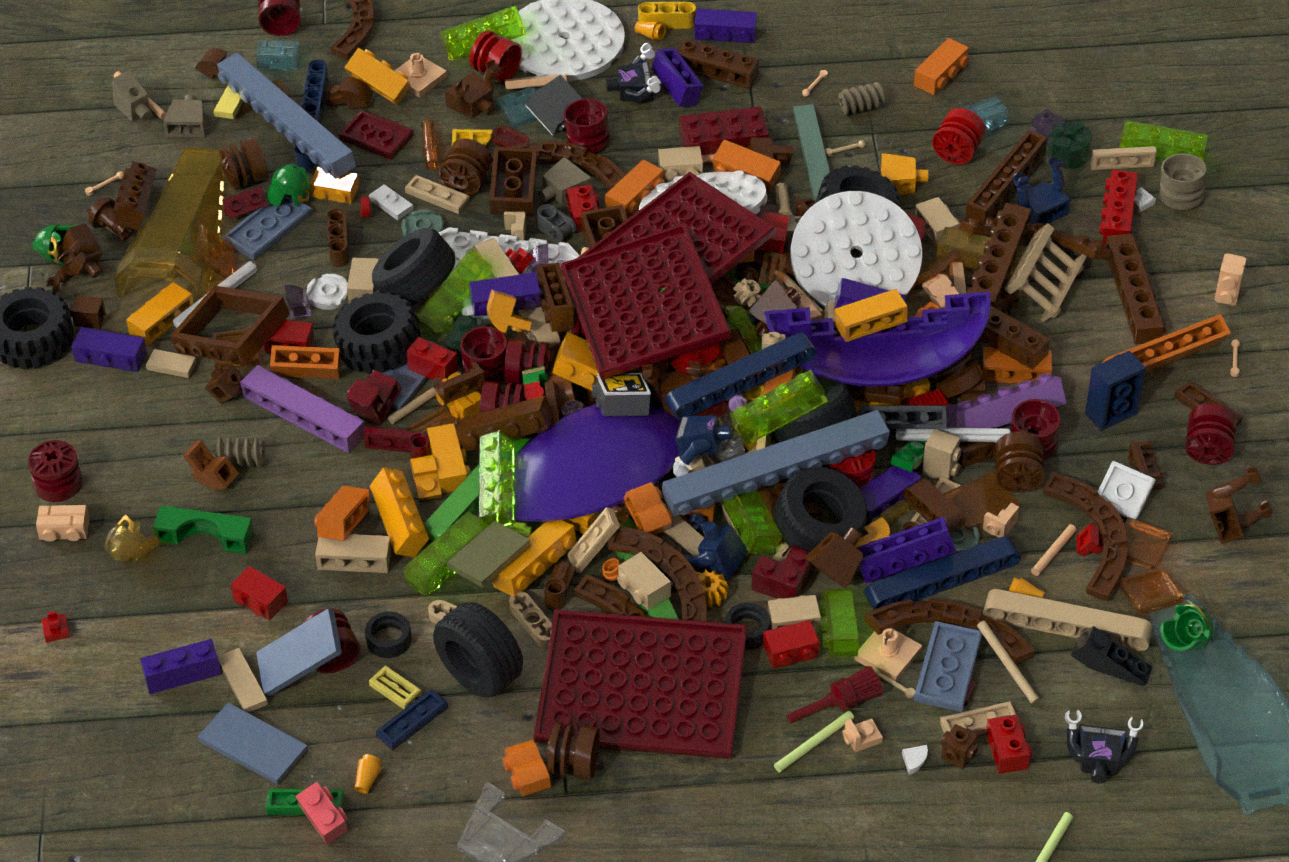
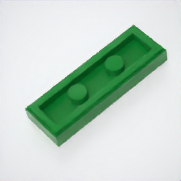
M268 789L266 814L305 815L296 799V795L305 789ZM328 789L334 798L331 802L335 808L340 806L343 809L344 789Z

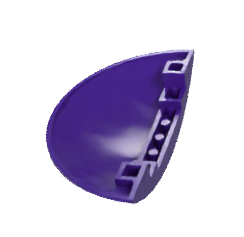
M990 291L945 295V308L922 310V316L908 317V322L848 342H845L837 327L833 324V318L811 320L809 307L764 311L770 332L784 334L785 339L797 333H804L816 348L817 354L813 360L801 365L804 369L818 376L844 384L872 387L892 386L930 377L947 369L964 357L978 342L987 326L991 299Z
M651 398L649 415L603 416L596 404L583 408L564 417L530 441L497 477L480 506L485 511L499 517L540 522L580 517L602 511L606 507L610 508L624 502L623 498L627 491L650 482L654 485L673 468L676 462L675 458L679 456L675 438L681 420L672 416L669 412H665L663 404H659L656 399Z

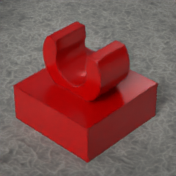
M521 247L517 252L509 248L505 253L511 259L510 262L519 274L525 271L534 258Z
M1090 523L1077 534V554L1085 557L1090 552L1099 554L1103 551V546L1099 545L1103 539L1099 535L1098 526Z
M57 611L47 613L48 617L41 619L46 643L70 638L65 613L57 615Z

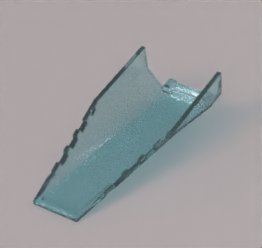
M1191 593L1147 602L1146 609L1177 700L1203 762L1215 783L1239 801L1244 815L1253 814L1254 810L1281 804L1289 806V702L1272 676L1255 659L1251 660L1246 655L1245 648L1242 645L1238 646L1233 641V636L1229 632L1225 633L1220 628V623L1211 615L1213 635L1205 647L1198 650L1177 651L1166 645L1160 633V626L1163 621L1174 618L1177 613L1175 611L1177 605L1194 604L1204 608L1209 614V611ZM1278 792L1280 793L1279 795H1274V796L1265 797V798L1256 799V800H1252V801H1251V798L1260 797V796L1269 795V794L1278 793Z

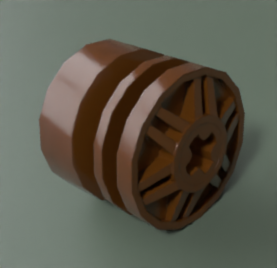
M255 137L240 141V151H238L234 144H229V150L226 146L219 148L221 168L232 189L239 188V181L242 186H246L248 182L247 175H249L254 183L268 179L266 161Z
M459 139L453 143L439 170V178L444 186L466 195H473L478 192L492 164V156L483 144L471 139Z
M971 351L955 364L931 376L932 378L940 377L935 384L938 389L942 390L946 398L963 393L983 378L984 374L977 361H969L973 356Z
M1012 432L1000 437L995 443L996 481L1004 490L1013 493H1025L1035 490L1044 482L1043 444L1037 436L1028 432Z
M556 722L547 746L548 773L556 775L560 767V775L566 777L570 766H573L575 778L592 780L599 756L600 729L598 727L582 725L578 735L575 736L573 724H568L565 730L562 722Z

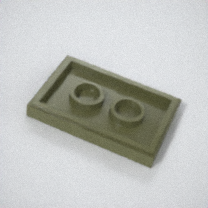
M494 521L447 562L448 569L483 588L531 546L530 539Z

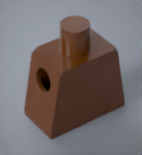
M852 527L848 529L843 537L830 532L804 559L835 583L847 588L863 557V553L854 547L862 535Z

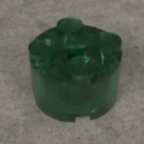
M1079 120L1054 124L1050 132L1049 159L1055 156L1057 161L1062 160L1064 162L1063 168L1076 169L1084 166L1090 157L1092 143L1090 130Z

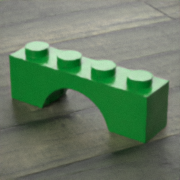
M161 505L153 524L156 542L179 545L185 538L191 535L204 533L218 538L222 543L223 551L247 554L254 534L251 518L205 512L196 509H183L174 506Z

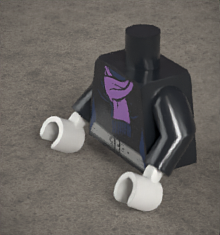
M649 43L643 44L640 49L643 53L642 55L639 54L627 65L619 66L617 68V78L606 79V90H618L621 101L634 103L653 102V92L657 93L660 91L661 83L657 76L651 77L649 62L645 60L646 58L652 59L655 56L653 47Z
M1077 710L1076 721L1069 718L1070 711L1066 712L1065 720L1069 723V728H1067V749L1075 762L1080 763V770L1085 773H1091V780L1094 783L1102 784L1106 782L1107 775H1117L1118 768H1124L1134 758L1139 740L1137 733L1143 728L1142 719L1140 727L1133 728L1131 726L1133 717H1131L1128 721L1130 734H1127V730L1084 724H1079V728H1077V723L1082 717L1081 712Z

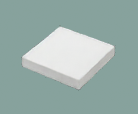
M1112 461L1098 490V494L1107 502L1110 501L1120 516L1137 522L1156 479Z

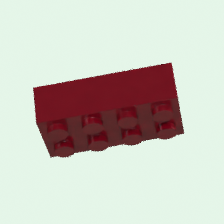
M761 107L679 116V136L682 147L700 146L701 155L716 154L723 140L747 148L751 137L769 138Z

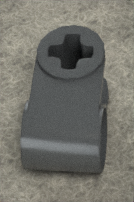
M546 204L538 208V229L556 243L564 241L565 236L576 232L575 222L554 206Z

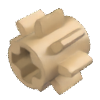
M744 278L733 288L737 292L734 295L735 300L742 306L748 305L751 307L761 297L758 294L761 288L754 280H746Z

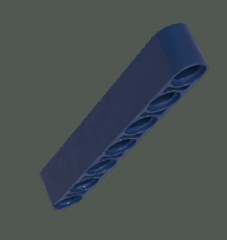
M316 59L308 65L301 108L322 125L329 80L326 62ZM295 144L296 165L305 168L306 171L312 169L315 163L311 161L306 153H302Z
M797 333L672 390L667 394L665 402L674 416L681 420L682 416L697 414L810 362L815 358L817 350L806 334Z
M1003 536L873 582L865 588L864 595L873 610L905 600L915 602L1015 566L1020 561L1021 554L1008 536Z

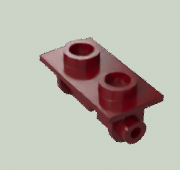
M261 186L221 200L224 205V214L229 219L269 206Z

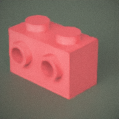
M318 782L296 795L300 808L326 845L348 831L345 820L348 818L340 806L335 808L331 802L334 798L326 786L321 788Z

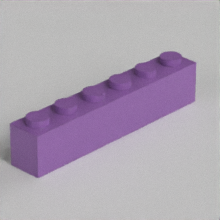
M257 365L240 381L244 398L347 453H350L364 439L365 427L364 421L361 418L347 413L341 407L328 403L322 397L311 394L305 388L292 384L288 379H283L268 369Z
M1045 373L1039 375L1037 380L1021 381L1014 388L1004 387L999 389L996 394L980 395L976 401L960 402L957 404L958 407H956V428H997L1011 423L1014 408L1021 402L1029 399L1048 401L1055 407L1066 404L1061 377Z

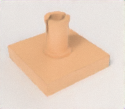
M420 53L412 54L407 62L395 70L396 73L401 71L409 77L408 81L411 87L408 91L419 98L447 78V71L427 60Z
M885 629L880 635H877L874 631L855 653V661L864 666L876 667L882 674L897 682L922 652V645L894 629Z

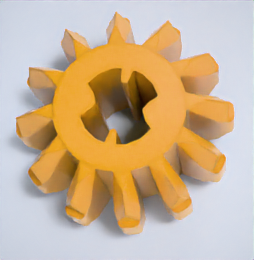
M706 568L703 573L696 571L704 591L706 605L710 610L712 605L720 607L721 601H726L728 584L723 574L717 575L716 570L710 573Z

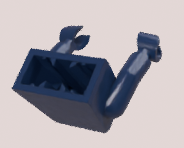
M1055 156L1049 159V164L1053 168V181L1051 184L1042 182L1033 186L1028 182V176L1021 177L1023 172L1013 175L1014 184L1018 187V206L1031 208V224L1041 223L1046 225L1069 213L1070 198L1061 192L1065 182L1060 168L1064 165V162L1062 160L1057 161Z
M694 514L689 523L695 522L692 528L696 531L702 529L705 537L698 546V555H682L688 560L694 570L706 568L710 573L716 570L717 575L723 574L725 581H729L749 551L748 547L732 526L717 524L711 521L705 522L704 517Z

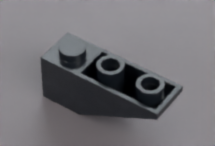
M1095 626L1078 637L1071 653L1072 657L1089 669L1141 686L1146 684L1152 669L1151 665Z

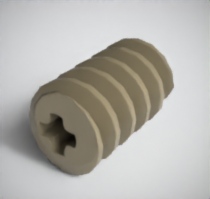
M874 82L873 85L870 83L866 84L865 87L863 85L857 88L852 87L850 90L843 89L842 92H839V103L844 115H848V109L854 114L856 113V107H858L860 112H863L864 105H866L868 110H871L872 103L875 108H879V102L881 101L882 104L885 102L884 92L879 82Z
M218 437L216 457L226 456L233 466L238 463L240 467H243L247 463L249 467H253L256 463L257 467H262L266 456L265 440H263L262 445H259L258 438H255L252 445L249 442V438H246L244 444H241L240 438L237 437L235 444H232L230 437L227 438L226 443H223L222 438Z

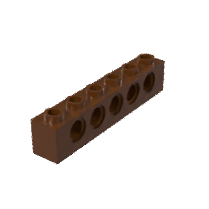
M1031 130L1025 133L967 202L965 220H969L970 217L986 220V217L994 218L1018 188L1014 184L1013 175L1023 172L1021 177L1029 176L1044 158L1047 144L1046 136Z
M1005 203L1003 211L999 210L996 219L998 224L992 227L990 238L992 239L985 244V256L980 257L978 263L979 271L974 272L971 283L973 286L972 288L968 287L966 293L990 291L991 306L997 308L1030 224L1031 208Z
M1133 234L1107 236L1106 248L1112 250L1110 258H1107L1135 345L1144 344L1162 337V334L1166 332V324L1164 319L1161 320L1160 305L1155 302V290L1150 287V275L1145 272V261L1143 257H1140L1139 243L1135 242Z

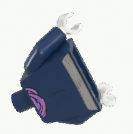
M682 416L675 438L681 461L674 463L673 473L677 477L688 474L689 469L685 465H690L696 456L717 452L721 440L732 439V427L720 426L717 416Z

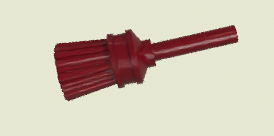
M866 666L847 679L842 678L839 682H833L830 685V693L826 694V698L787 714V721L789 724H792L828 707H838L841 711L845 712L848 708L856 707L859 702L879 697L884 692L879 676L872 666Z

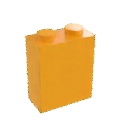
M567 332L558 350L552 373L592 391V386L596 384V377L599 373L588 342Z

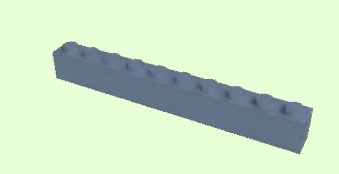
M235 53L217 64L220 81L223 84L226 83L233 93L239 94L245 103H249L256 113H260L267 123H272L279 133H283L290 143L296 144L302 153H306L313 163L320 165L326 174L329 173L333 178L337 179L356 167L353 153L347 146L240 54Z
M876 410L664 481L662 496L673 517L686 515L692 510L701 507L707 508L713 503L730 500L742 493H751L757 488L766 485L772 486L778 481L790 478L793 474L806 468L822 467L831 463L837 464L845 458L857 457L872 449H881L887 445L890 431L879 411Z

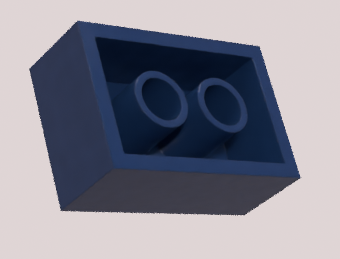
M1130 351L1118 354L1112 359L1092 367L1085 415L1100 431L1138 414L1146 367Z

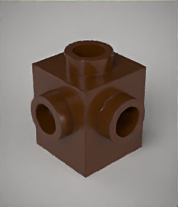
M231 364L223 368L219 366L212 372V379L205 387L220 403L236 397L242 391L240 381L244 377Z
M955 724L950 732L946 731L941 738V759L964 769L969 760H972L978 751V746L976 745L977 734L968 728Z

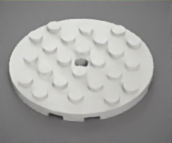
M539 0L530 3L511 18L505 29L504 38H508L521 45L523 53L519 66L520 70L525 73L529 71L536 74V76L566 73V79L569 82L593 77L610 68L611 63L616 58L619 59L622 54L625 32L618 16L606 6L593 0Z
M743 171L707 172L696 175L755 215L760 211L759 207L767 202L765 184L756 176L744 174ZM676 176L670 182L658 184L651 191L652 193L642 199L639 210L683 176Z
M847 191L825 197L805 212L795 228L790 256L794 275L802 290L806 291L814 299L815 303L825 308L828 301L835 302L836 291L842 278L889 291L897 289L900 294L907 296L914 286L920 271L922 246L914 223L895 203L877 194L863 191ZM855 248L863 254L859 258H854L851 256L850 251Z

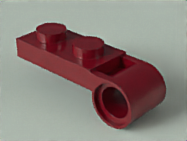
M365 426L363 433L365 448L408 452L411 459L431 455L430 439L424 433Z

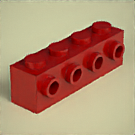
M1112 169L1111 178H1106L1105 190L1109 192L1104 193L1103 205H1107V207L1102 208L1101 219L1105 220V222L1101 221L1099 234H1103L1102 243L1106 244L1107 236L1130 234L1137 181L1136 172Z

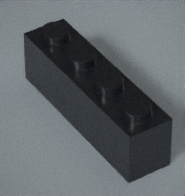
M956 404L860 406V416L878 410L888 429H950L957 427Z

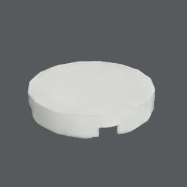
M324 274L318 279L316 277L307 286L308 300L314 307L322 310L339 308L348 301V283L344 277L337 274Z

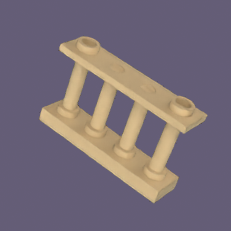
M1048 223L1035 232L1004 288L1009 294H1012L1017 289L1023 290L1045 309L1040 318L1042 322L1050 317L1053 319L1060 313V305L1075 277L1083 270L1084 266L1082 264L1087 257L1082 254L1073 260L1054 244L1050 237L1054 228ZM1046 247L1068 266L1065 273L1043 255V248ZM1037 261L1060 280L1058 287L1036 269L1035 263ZM1028 276L1034 278L1053 295L1050 301L1028 283Z

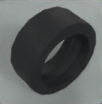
M748 602L737 604L730 608L726 614L725 623L734 624L741 619H753L762 625L760 630L754 633H747L745 649H755L762 646L763 632L770 630L771 626L769 613L763 607Z
M390 611L378 613L371 617L365 627L366 643L371 653L380 658H394L405 653L410 647L412 640L409 621L403 615ZM388 627L399 629L403 633L400 638L392 642H381L374 638V635L379 630Z

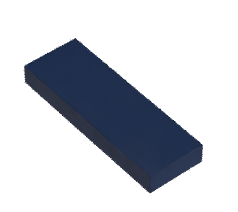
M430 689L376 731V737L393 751L448 708V703Z

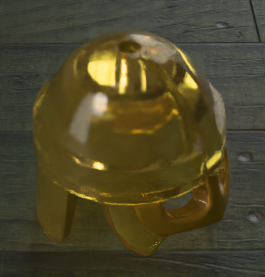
M124 515L110 530L104 548L118 562H138L144 555L156 549L160 545V541L156 535L148 538L144 537L139 531L140 522H133L128 515ZM124 524H129L128 529L124 527Z

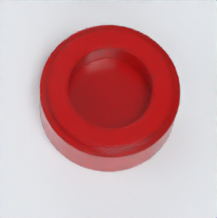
M360 197L361 218L370 217L369 197Z

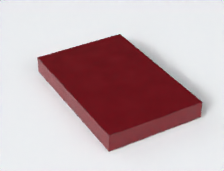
M360 110L341 131L339 140L392 160L413 137L414 131L408 127Z

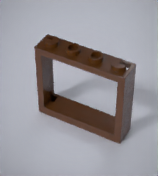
M214 286L170 335V338L178 353L247 365L290 315L284 298L281 296ZM221 308L261 315L237 343L197 336Z

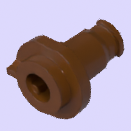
M110 197L97 200L90 209L86 210L89 216L88 222L93 228L103 226L111 233L118 235L122 241L127 240L134 232L132 228L114 223L116 214L112 212L115 201Z

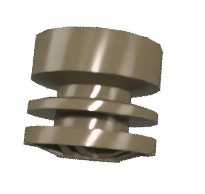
M1185 153L1167 157L1161 166L1160 200L1166 206L1178 210L1192 209L1200 205L1205 194L1207 170L1205 163L1199 157Z

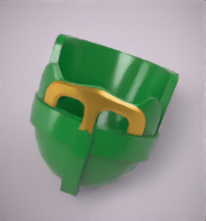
M288 164L276 170L266 193L267 200L272 205L279 206L285 194L292 196V201L297 207L302 202L309 201L311 183L306 169L295 164Z
M50 224L38 232L35 241L32 242V248L44 257L46 261L64 265L62 261L58 260V248L67 230L75 226Z
M1194 604L1177 605L1175 607L1177 613L1174 618L1161 623L1160 633L1163 641L1168 647L1177 651L1198 650L1205 647L1213 635V622L1210 615L1204 608Z

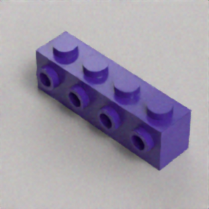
M944 517L856 547L863 553L858 566L866 583L880 580L883 577L900 573L906 569L923 565L929 561L946 557L956 552L953 538Z

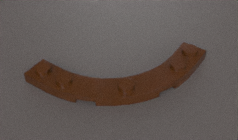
M347 0L352 7L354 20H352L346 33L331 46V54L349 60L356 50L361 48L366 42L374 24V10L371 0Z
M541 141V145L527 146L525 143L513 146L514 148L537 149L538 162H559L565 157L577 167L594 175L609 191L626 176L611 160L602 154L596 155L589 152L587 147L577 144ZM494 154L491 155V156H492V164H491V166H490V168H489V170L491 171V173H492V169H493V158H494Z
M970 217L969 220H960L959 229L971 235H990L993 225L997 226L998 224L996 223L997 218L986 217V220ZM1041 223L1029 225L1025 234L1026 238L1032 239L1035 232L1045 225ZM1053 230L1050 236L1052 238L1051 241L1057 242V245L1070 248L1093 259H1107L1111 256L1112 250L1104 247V244L1101 242L1090 241L1089 237L1085 235L1075 236Z
M1052 472L1042 488L1043 494L1079 508L1099 527L1104 544L1103 555L1095 574L1086 587V592L1088 595L1109 602L1121 581L1128 559V540L1122 518L1110 501L1107 502L1100 496L1096 489L1073 478Z
M620 526L610 537L607 545L608 549L631 555L642 552L675 585L681 599L682 620L707 622V605L704 591L694 568L678 550L665 543L663 539L648 532Z
M588 574L583 577L574 590L575 597L587 601L609 614L646 617L644 612L630 601L628 595L618 588Z
M928 599V602L913 603L912 600H905L865 613L864 621L877 635L882 634L885 629H896L914 623H935V621L979 630L977 625L981 621H986L1015 664L1033 658L1035 652L1015 630L1000 619L994 621L982 615V610L958 602Z

